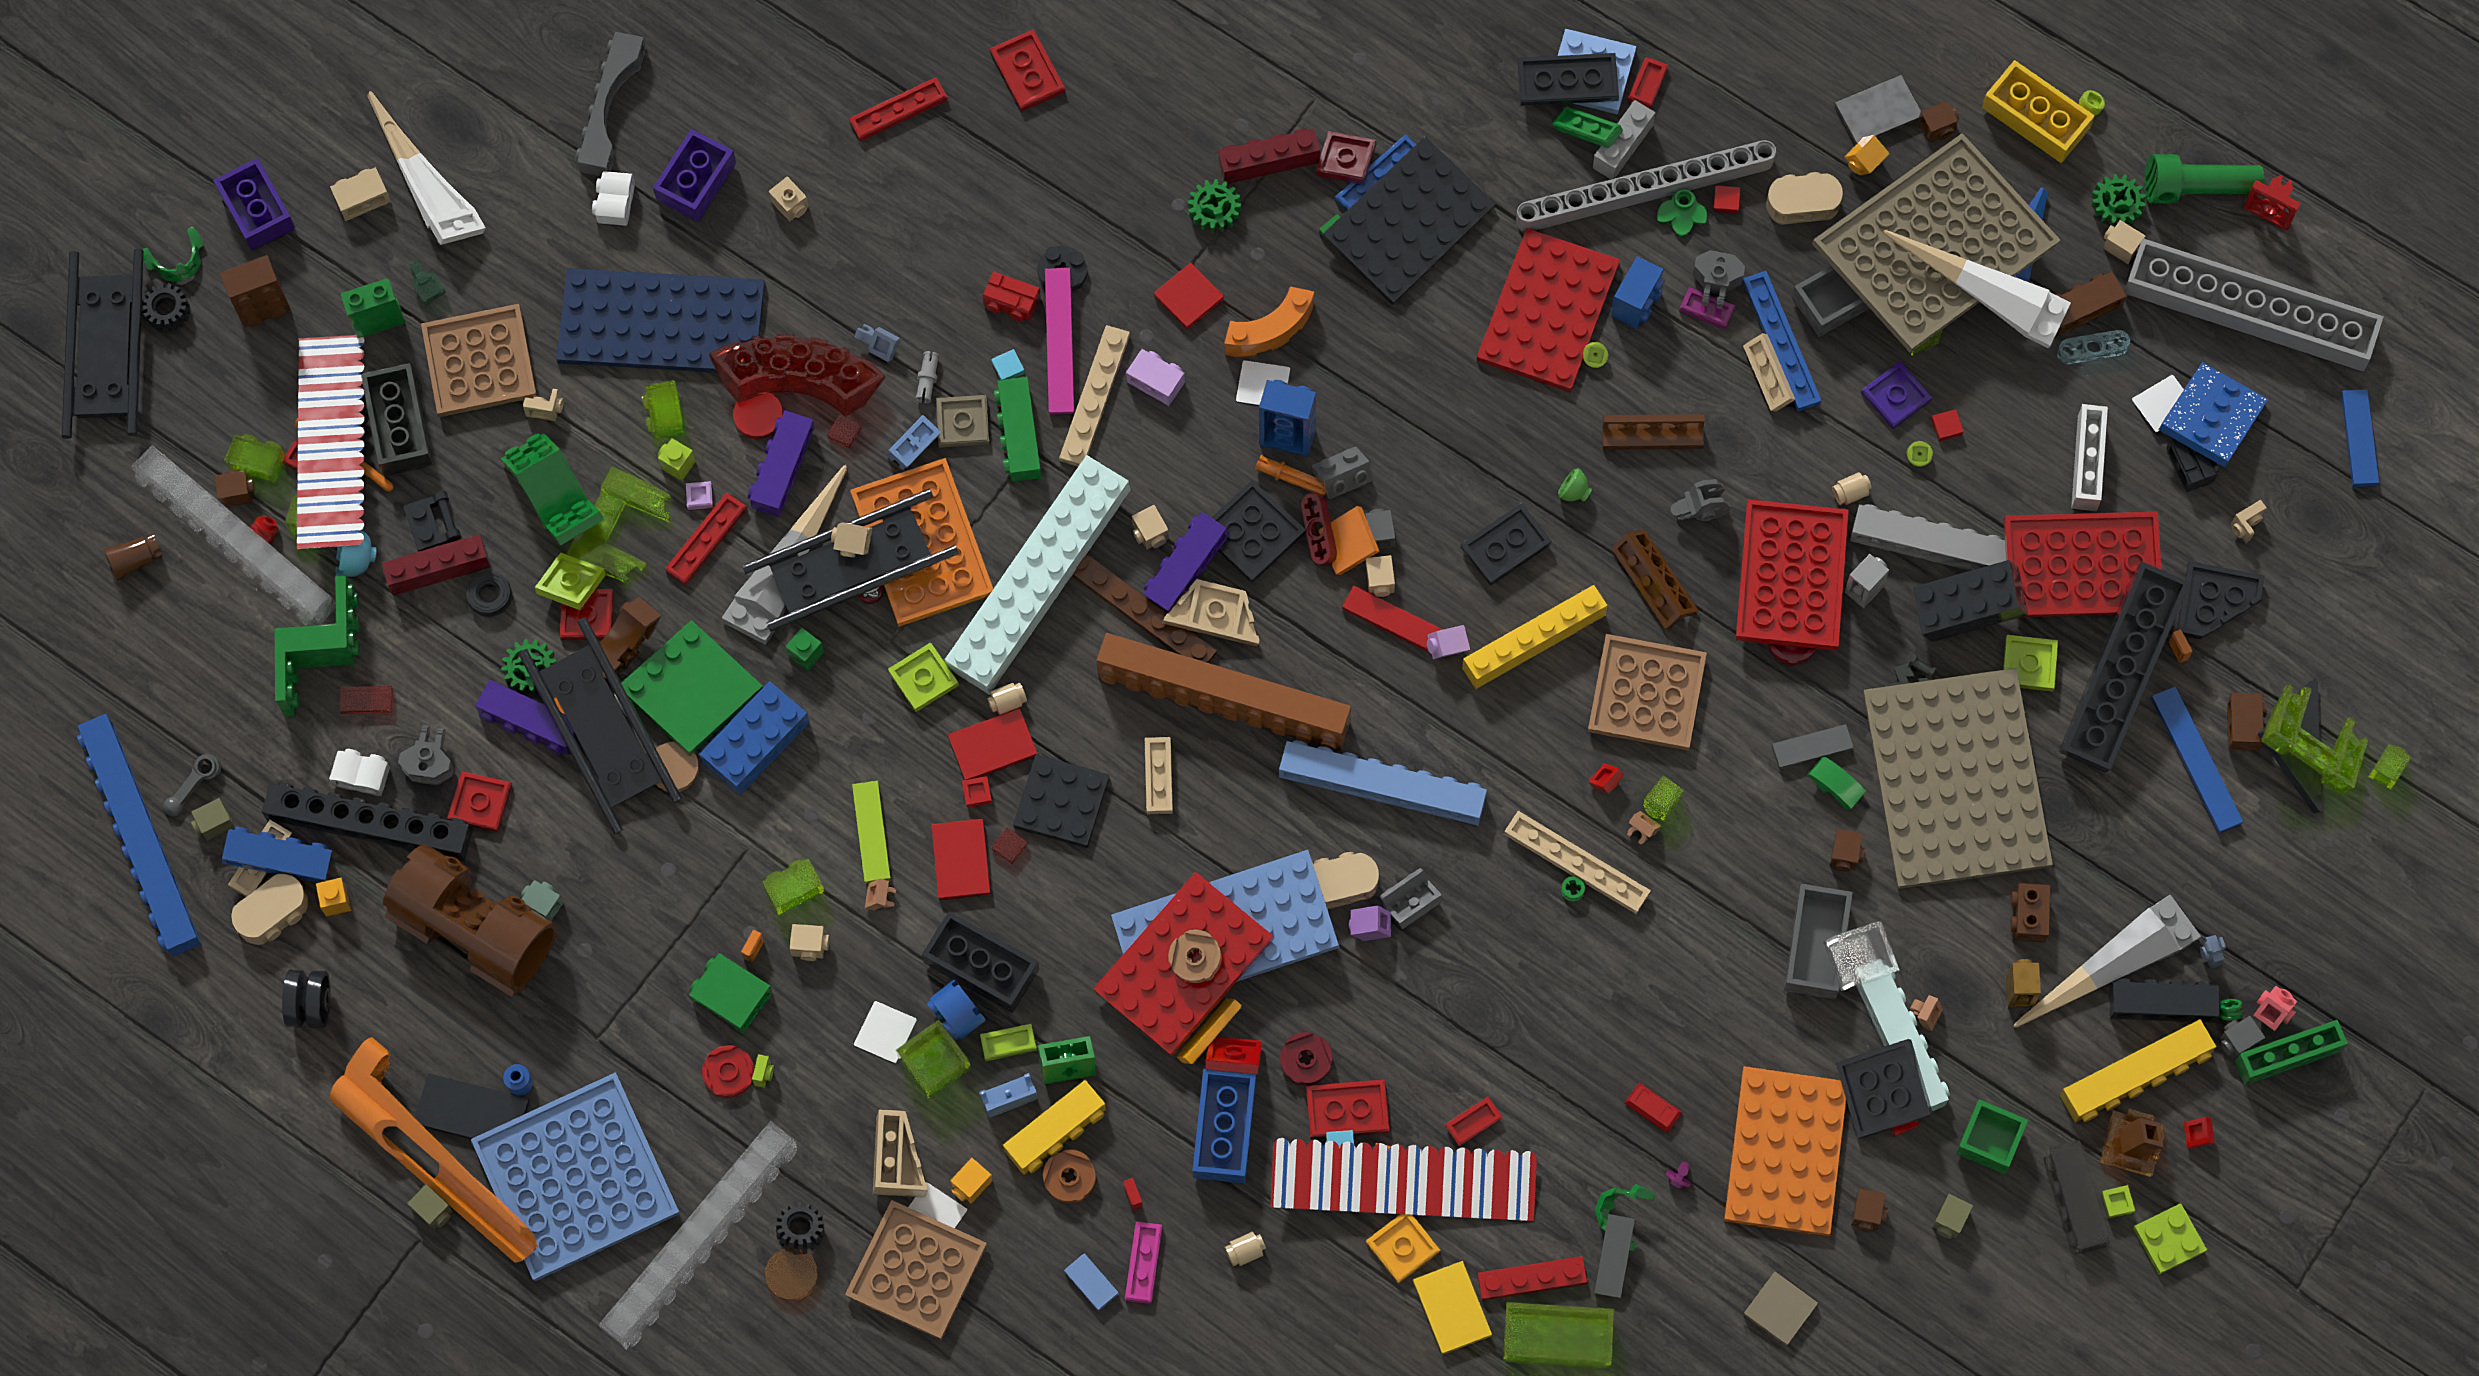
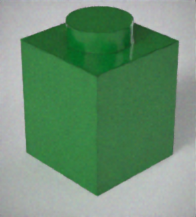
M803 628L785 646L788 657L806 671H809L824 653L822 643Z

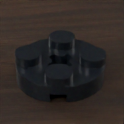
M1051 246L1046 249L1037 266L1038 278L1044 285V288L1046 289L1045 269L1058 268L1060 266L1070 268L1071 291L1082 287L1087 277V265L1083 254L1068 246Z

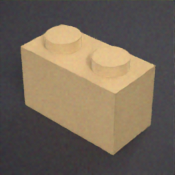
M376 167L362 170L358 175L349 179H341L335 185L330 186L345 221L391 202Z

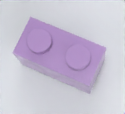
M1141 349L1126 372V379L1129 384L1168 406L1185 383L1184 372L1178 365L1174 363L1168 364L1155 352H1147Z

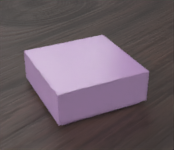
M711 481L686 483L688 510L713 508Z

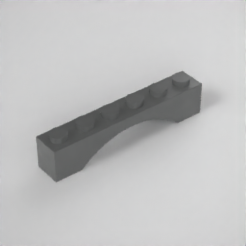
M615 32L613 40L608 42V58L606 62L603 61L601 66V82L595 86L594 97L596 99L594 105L589 107L588 119L590 120L588 127L585 126L582 131V148H578L576 152L575 162L578 163L581 173L602 177L603 171L611 172L615 153L607 135L608 112L612 100L620 87L641 69L646 52L644 37Z

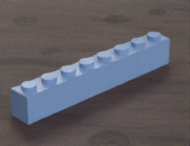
M1298 740L1286 742L1279 768V778L1478 826L1487 794V789H1483L1477 783H1468V785L1458 783L1452 777L1438 778L1427 771L1413 772L1409 771L1405 766L1397 764L1388 766L1384 765L1380 760L1372 758L1367 761L1359 759L1355 754L1348 752L1342 755L1334 753L1332 749L1323 746L1318 748L1309 747L1307 743Z

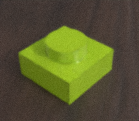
M758 1054L752 1077L755 1086L765 1088L767 1080L771 1081L774 1066L771 1065L769 1056Z
M2128 1185L2101 1192L2108 1219L2135 1212Z

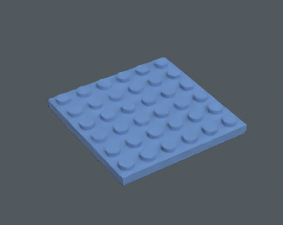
M616 1072L471 1139L496 1197L529 1228L536 1238L538 1247L531 1255L524 1259L534 1282L680 1214Z

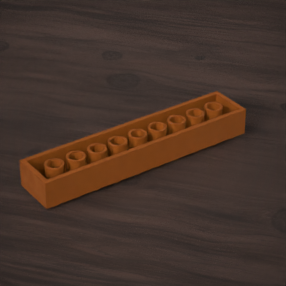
M1105 634L1096 660L1098 677L1105 683H1120L1131 691L1139 692L1143 690L1158 699H1164V697L1173 699L1175 703L1181 706L1193 705L1205 713L1212 714L1216 712L1223 714L1224 718L1231 721L1243 720L1254 728H1261L1263 726L1271 729L1275 734L1282 736L1286 734L1293 735L1299 741L1305 743L1313 741L1319 743L1320 746L1335 750V748L1342 749L1350 725V705L1113 634Z

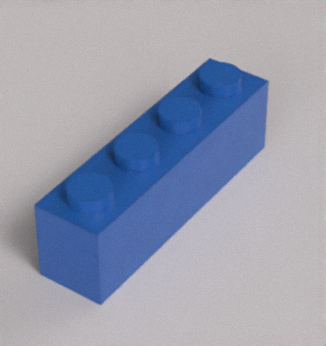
M235 827L234 830H228L222 864L271 874H288L296 879L321 883L325 882L332 850L327 849L326 845L320 843H312L310 846L301 844L302 841L296 838L287 837L286 840L276 839V835L272 833L261 832L260 835L250 833V830L247 828Z

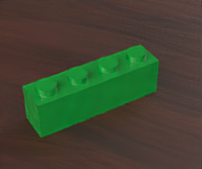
M1020 377L998 380L999 389L994 390L996 405L1001 404L1002 410L1001 413H997L999 428L1004 427L1005 435L1000 436L1002 451L1007 450L1008 459H1003L1005 474L1011 475L1012 482L1041 478L1028 378Z
M2338 1020L2240 1053L2234 1062L2244 1085H2248L2340 1053L2348 1043Z

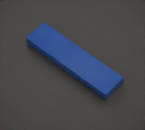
M1405 134L1370 165L1364 184L1351 182L1335 196V201L1347 211L1404 157L1416 143Z
M2342 390L2341 401L2352 487L2378 486L2379 477L2368 390Z

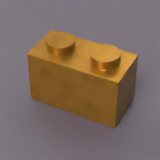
M2029 959L2017 960L2016 963H2012L2005 977L2007 1007H2034L2041 994L2039 963H2032Z

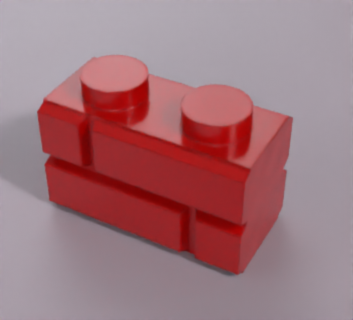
M993 272L982 298L983 304L993 313H1000L1002 311L1009 314L1016 321H1023V319L1031 321L1041 294L1039 287Z

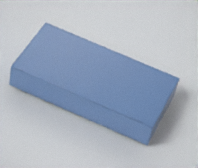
M1085 1253L1064 1270L1066 1275L1098 1312L1119 1295L1118 1291Z

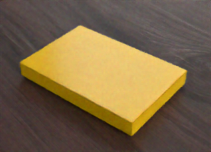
M1463 1261L1413 1279L1414 1286L1442 1355L1492 1336Z

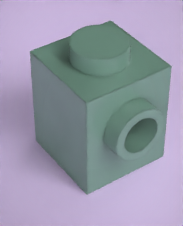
M534 880L530 886L527 885L520 896L532 910L552 921L564 903L561 896L555 892L556 889L544 881L540 884Z

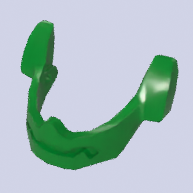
M194 227L187 229L192 247V255L187 264L178 263L175 269H166L154 259L148 248L142 249L144 250L143 261L147 270H157L165 281L181 282L195 275L201 266L199 249L204 246L197 230Z
M1637 1184L1631 1190L1612 1188L1603 1192L1598 1199L1595 1210L1599 1227L1604 1231L1606 1230L1608 1214L1615 1207L1614 1200L1617 1197L1626 1195L1635 1200L1639 1197L1653 1201L1656 1194ZM1631 1240L1629 1251H1634L1636 1242Z

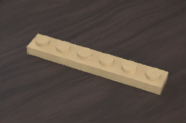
M1106 325L1060 454V462L1079 467L1085 456L1089 454L1130 337L1129 331Z
M1517 811L1504 831V835L1570 875L1580 878L1585 884L1635 914L1638 913L1650 894L1651 890L1520 811Z

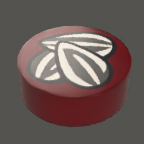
M881 586L859 595V598L866 604H875L882 598L883 588Z

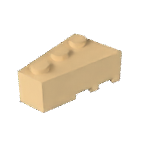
M879 1110L876 1117L873 1194L926 1197L928 1188L914 1146V1139L906 1112Z

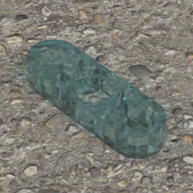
M2114 330L2068 338L2060 343L2057 355L2060 361L2066 364L2119 356L2128 350L2130 337L2125 331ZM2115 338H2118L2119 342H2123L2121 347L2114 343ZM2089 342H2097L2101 350L2091 352L2088 350L2087 344ZM2080 344H2082V353H2083V354H2081V349L2078 350L2079 347H2080ZM2066 347H2069L2072 351L2075 350L2072 356L2065 352Z

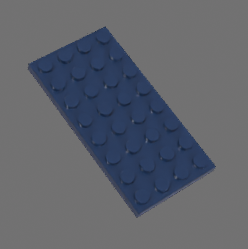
M567 268L556 356L557 363L755 375L765 281L764 279Z

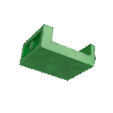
M387 278L341 293L347 316L357 338L405 324L398 299L395 298L390 281Z
M718 953L715 959L711 958L704 968L705 973L701 979H696L689 989V996L693 1003H699L732 1024L734 1029L743 1035L773 992L769 984Z

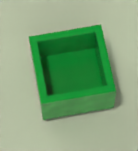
M1979 1099L1974 1107L1956 1154L2005 1175L2028 1120Z

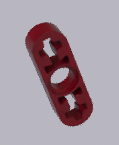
M1310 493L1303 498L1301 509L1311 557L1317 564L1331 565L1336 560L1337 550L1327 502L1323 496ZM1314 501H1316L1317 505L1314 506L1313 510L1311 509V506L1314 505ZM1321 522L1323 532L1320 536H1317L1315 534V527ZM1324 549H1326L1327 553L1324 554L1323 558L1321 557V554L1324 553Z

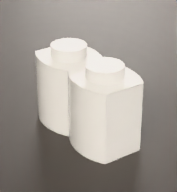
M603 171L602 177L597 179L596 192L599 195L598 199L593 201L592 214L596 216L598 223L627 226L635 186L633 174Z
M345 749V752H337L329 780L336 787L382 796L390 766L382 756L371 754L370 757L360 756V752L356 750Z

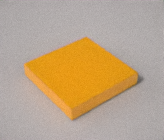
M1400 1214L1366 1240V1244L1398 1284L1440 1252L1438 1246L1413 1215Z

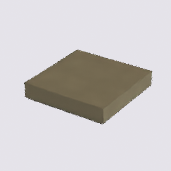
M986 395L936 398L938 429L941 431L938 435L939 448L989 444Z
M1774 1272L1743 1315L1787 1347L1818 1305V1302L1777 1272Z

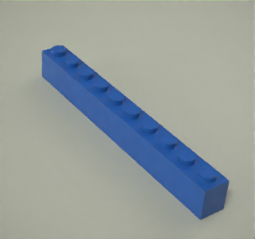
M104 714L78 725L81 733L77 735L78 741L83 750L87 748L89 757H86L87 764L91 772L96 771L98 779L95 780V784L100 794L105 793L107 801L103 802L108 815H113L116 823L112 824L118 839L123 838L125 845L121 847L126 860H131L134 868L130 869L135 882L141 883L143 890L139 893L144 905H149L152 913L148 914L153 927L159 928L161 936L157 938L162 950H168L173 957L201 945L111 719L107 714Z

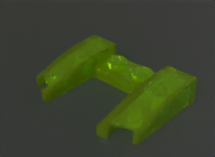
M611 466L600 487L602 492L594 505L600 511L604 520L576 536L567 554L605 569L606 575L627 583L629 582L626 577L628 572L636 566L643 571L646 569L647 564L606 543L625 504L669 522L671 514L670 512H665L664 499L671 500L670 494Z
M2292 684L2285 686L2274 707L2261 741L2281 755L2287 751L2318 771L2323 775L2321 782L2339 795L2354 789L2368 737L2366 736L2359 740L2355 736L2352 728L2357 722L2354 718L2350 717L2346 720L2332 750L2300 728L2312 689L2304 687L2301 689V694L2291 693L2293 689Z

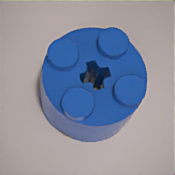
M955 979L929 998L931 1001L927 1003L940 1021L944 1018L946 1019L942 1024L955 1041L959 1038L962 1040L986 1021Z

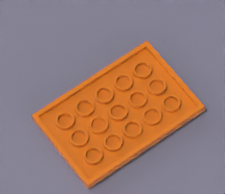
M946 458L850 490L858 515L861 517L930 488L934 498L910 507L931 554L953 545L958 550L959 554L884 585L898 627L986 598L993 590ZM878 520L864 527L874 526L883 522V520Z
M1743 1067L1724 1216L1725 1222L1830 1236L1846 1096L1841 1080Z

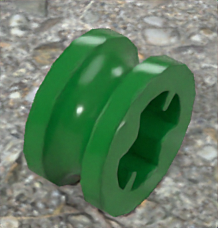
M1574 876L1565 879L1561 889L1564 899L1569 902H1577L1582 899L1585 891L1584 882ZM1570 884H1575V887L1580 889V892L1577 890L1576 895H1571V891L1566 890V887L1570 888Z
M2226 999L2219 1002V1009L2221 1010L2219 1017L2227 1021L2240 1019L2243 1017V1011L2241 1010L2242 1002L2238 999Z

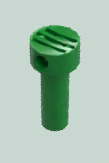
M2151 154L2145 166V194L2149 203L2162 204L2177 203L2180 194L2249 195L2256 180L2264 184V171L2261 165L2181 164L2180 157L2177 154Z

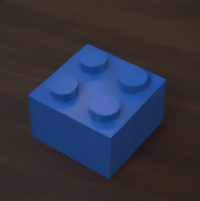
M1637 256L1614 296L1611 317L1636 329L1639 328L1642 322L1646 323L1651 315L1652 310L1650 308L1653 302L1657 303L1663 293L1662 287L1665 279L1662 276L1664 269Z

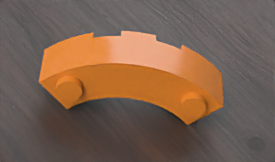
M1290 287L1284 301L1269 315L1249 322L1230 321L1224 343L1225 355L1234 357L1256 356L1257 353L1270 349L1273 351L1289 342V339L1299 329L1303 328L1312 312L1314 291Z

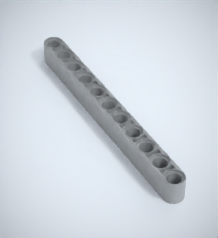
M1758 141L1521 203L1517 209L1516 225L1524 232L1526 228L1535 231L1670 196L1681 189L1693 190L1763 172L1773 166L1776 147L1770 141ZM1765 153L1769 155V157L1762 158L1759 156V154ZM1741 159L1744 160L1746 163L1738 164L1737 162H1735V160ZM1717 165L1720 166L1722 169L1714 170L1712 166ZM1693 171L1698 173L1699 175L1690 176L1688 173ZM1665 178H1673L1675 181L1669 183V182L1665 181L1664 179H1665ZM1649 184L1651 188L1645 189L1641 185ZM1625 190L1628 194L1621 195L1617 191ZM1601 196L1604 200L1597 201L1593 197ZM1577 202L1580 204V206L1573 207L1570 205V203ZM1553 208L1557 212L1548 213L1546 209ZM1525 214H1529L1533 216V218L1524 219L1522 216Z

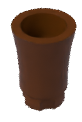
M153 534L145 538L142 536L133 541L103 549L117 581L129 573L154 562L155 559L162 557Z

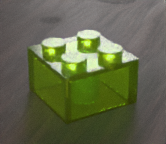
M939 1020L896 1049L898 1059L928 1099L971 1069L969 1060Z

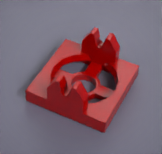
M2280 175L2272 179L2269 186L2256 180L2243 208L2288 231L2301 204L2289 197L2293 190L2292 180L2282 185L2283 176ZM2260 194V195L2264 196L2265 198H2264V199H2261V198L2257 197V195Z

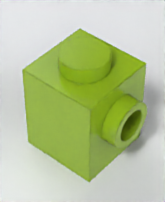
M671 438L668 444H664L658 452V461L661 469L680 481H683L696 462L693 450Z

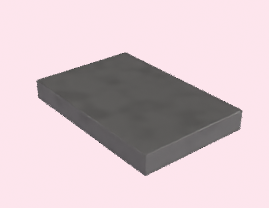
M1902 75L1835 102L1834 106L1855 145L1863 137L1875 135L1878 138L1917 122L1921 112Z

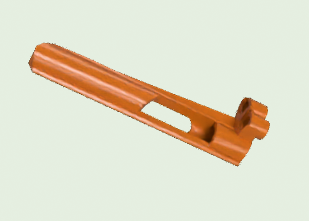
M373 1037L365 1040L348 1063L345 1074L333 1085L330 1092L331 1103L424 1184L429 1186L440 1198L515 1263L523 1261L538 1247L534 1234L499 1198L474 1178L382 1085L381 1080L391 1064L389 1062L391 1054ZM388 1126H395L403 1131L439 1163L437 1176L435 1178L430 1176L382 1134L383 1129Z

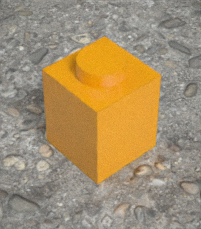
M1872 135L1863 137L1844 158L1848 161V166L1854 173L1864 175L1870 174L1890 153L1876 136Z
M342 878L316 884L320 907L326 917L352 911L348 889Z
M971 1158L950 1180L954 1188L952 1193L961 1201L966 1199L972 1204L993 1181L992 1175Z

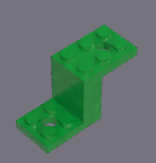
M544 433L531 436L527 439L526 444L519 448L516 446L507 450L505 456L500 458L504 466L518 481L543 527L560 546L604 520L600 511L588 500L561 450Z
M346 575L335 576L336 624L275 628V701L285 717H295V708H299V695L295 693V684H299V668L356 664V656L360 654L359 641L355 640V632H359L358 616L355 617V608H359L358 593H354V586L349 583Z

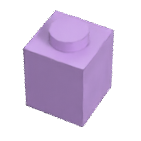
M1464 625L1436 631L1427 635V648L1432 654L1433 659L1470 650Z

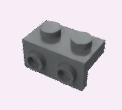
M1356 446L1311 465L1313 474L1324 485L1328 499H1333L1373 480L1370 462Z
M1422 868L1409 874L1405 879L1380 895L1384 909L1391 912V918L1401 929H1404L1444 901L1442 894L1427 879Z

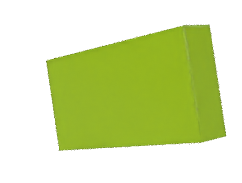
M1031 1024L980 1034L985 1061L1037 1051Z

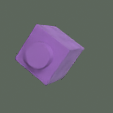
M1380 906L1351 910V919L1349 920L1351 935L1362 941L1391 937V912Z

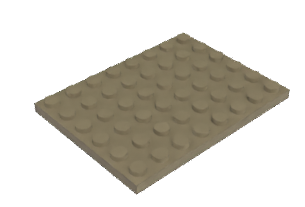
M1962 133L1813 240L1812 245L1911 353L1978 304L1979 301L1931 266L1884 236L1883 230H1888L2013 277L2059 245L2060 239Z
M2016 668L1866 689L1863 691L1897 889L2052 867L2053 863Z

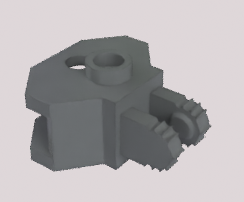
M1710 250L1696 257L1693 277L1703 287L1702 292L1704 294L1701 305L1707 306L1710 299L1709 293L1719 295L1716 305L1717 308L1722 309L1727 292L1742 285L1745 265L1735 255ZM1718 259H1723L1725 262H1720V261H1717V260H1718Z
M1717 479L1702 480L1695 483L1689 491L1684 492L1686 498L1672 504L1670 512L1679 521H1686V519L1689 520L1691 518H1696L1698 521H1709L1726 515L1730 511L1731 505L1724 498H1718L1725 491L1722 483Z
M424 725L419 741L416 740L414 746L400 753L398 764L412 782L438 786L453 778L454 766L445 755L443 749L445 728H438L435 743L428 742L430 726Z

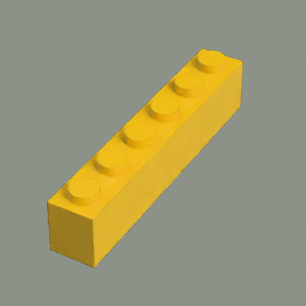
M1593 585L1463 658L1462 669L1474 688L1477 689L1606 616L1607 604Z
M2198 1020L2064 1088L2059 1096L2075 1123L2082 1119L2084 1122H2087L2098 1116L2097 1111L2105 1107L2107 1111L2121 1104V1099L2127 1096L2132 1099L2144 1092L2143 1088L2151 1084L2152 1087H2156L2167 1080L2166 1076L2172 1073L2176 1076L2189 1069L2188 1065L2196 1061L2198 1064L2209 1060L2216 1045L2202 1021Z

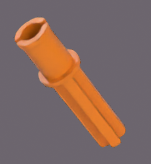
M1260 455L1255 470L1276 477V481L1281 479L1318 495L1324 496L1326 494L1324 485L1318 478L1286 466L1285 462L1279 463Z

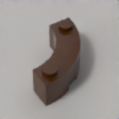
M640 597L622 605L619 610V617L600 642L616 674L620 672L622 666L627 669L640 653L637 649L642 645L645 638L648 640L661 618V614Z

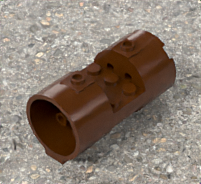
M426 844L414 849L407 856V859L410 861L403 866L401 871L396 870L386 889L383 898V905L387 907L385 909L387 912L385 918L426 944L443 935L469 951L468 962L471 964L469 971L511 997L523 991L527 983L540 969L553 946L557 933L556 924L532 910L519 897L510 895L498 903L486 898L481 891L470 888L472 874L458 859L445 856Z

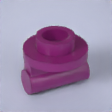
M1682 1162L1679 1165L1678 1173L1668 1170L1666 1173L1669 1177L1668 1182L1679 1189H1682L1683 1186L1689 1187L1691 1182L1684 1178V1176L1688 1174L1690 1165L1687 1162Z

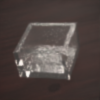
M1881 921L1835 935L1823 942L1841 991L1887 977L1899 971Z

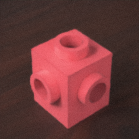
M2275 986L2270 993L2265 990L2256 1003L2260 1007L2253 1016L2275 1031L2282 1022L2287 1025L2296 1013L2292 1008L2297 1001L2290 992Z

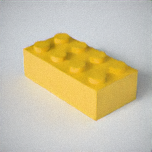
M2015 60L1987 92L1982 105L1984 110L2060 163L2066 159L2089 131L2095 116Z

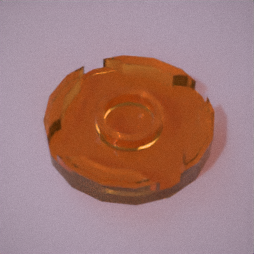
M785 1248L776 1252L768 1260L765 1269V1280L770 1291L783 1300L795 1301L808 1296L815 1288L818 1279V1267L813 1257L809 1253L803 1254L802 1249L798 1251V1254H794L793 1248H791L790 1252L786 1251Z

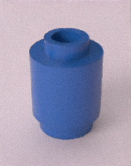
M514 1064L505 1070L503 1080L513 1095L523 1096L530 1092L533 1087V1079L526 1067Z

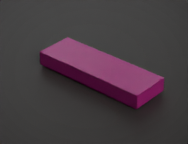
M1136 1221L1125 1301L1145 1304L1152 1303L1162 1234L1161 1224Z

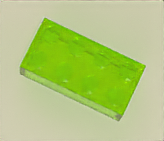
M1507 1302L1505 1308L1503 1362L1610 1368L1612 1362L1614 1309Z

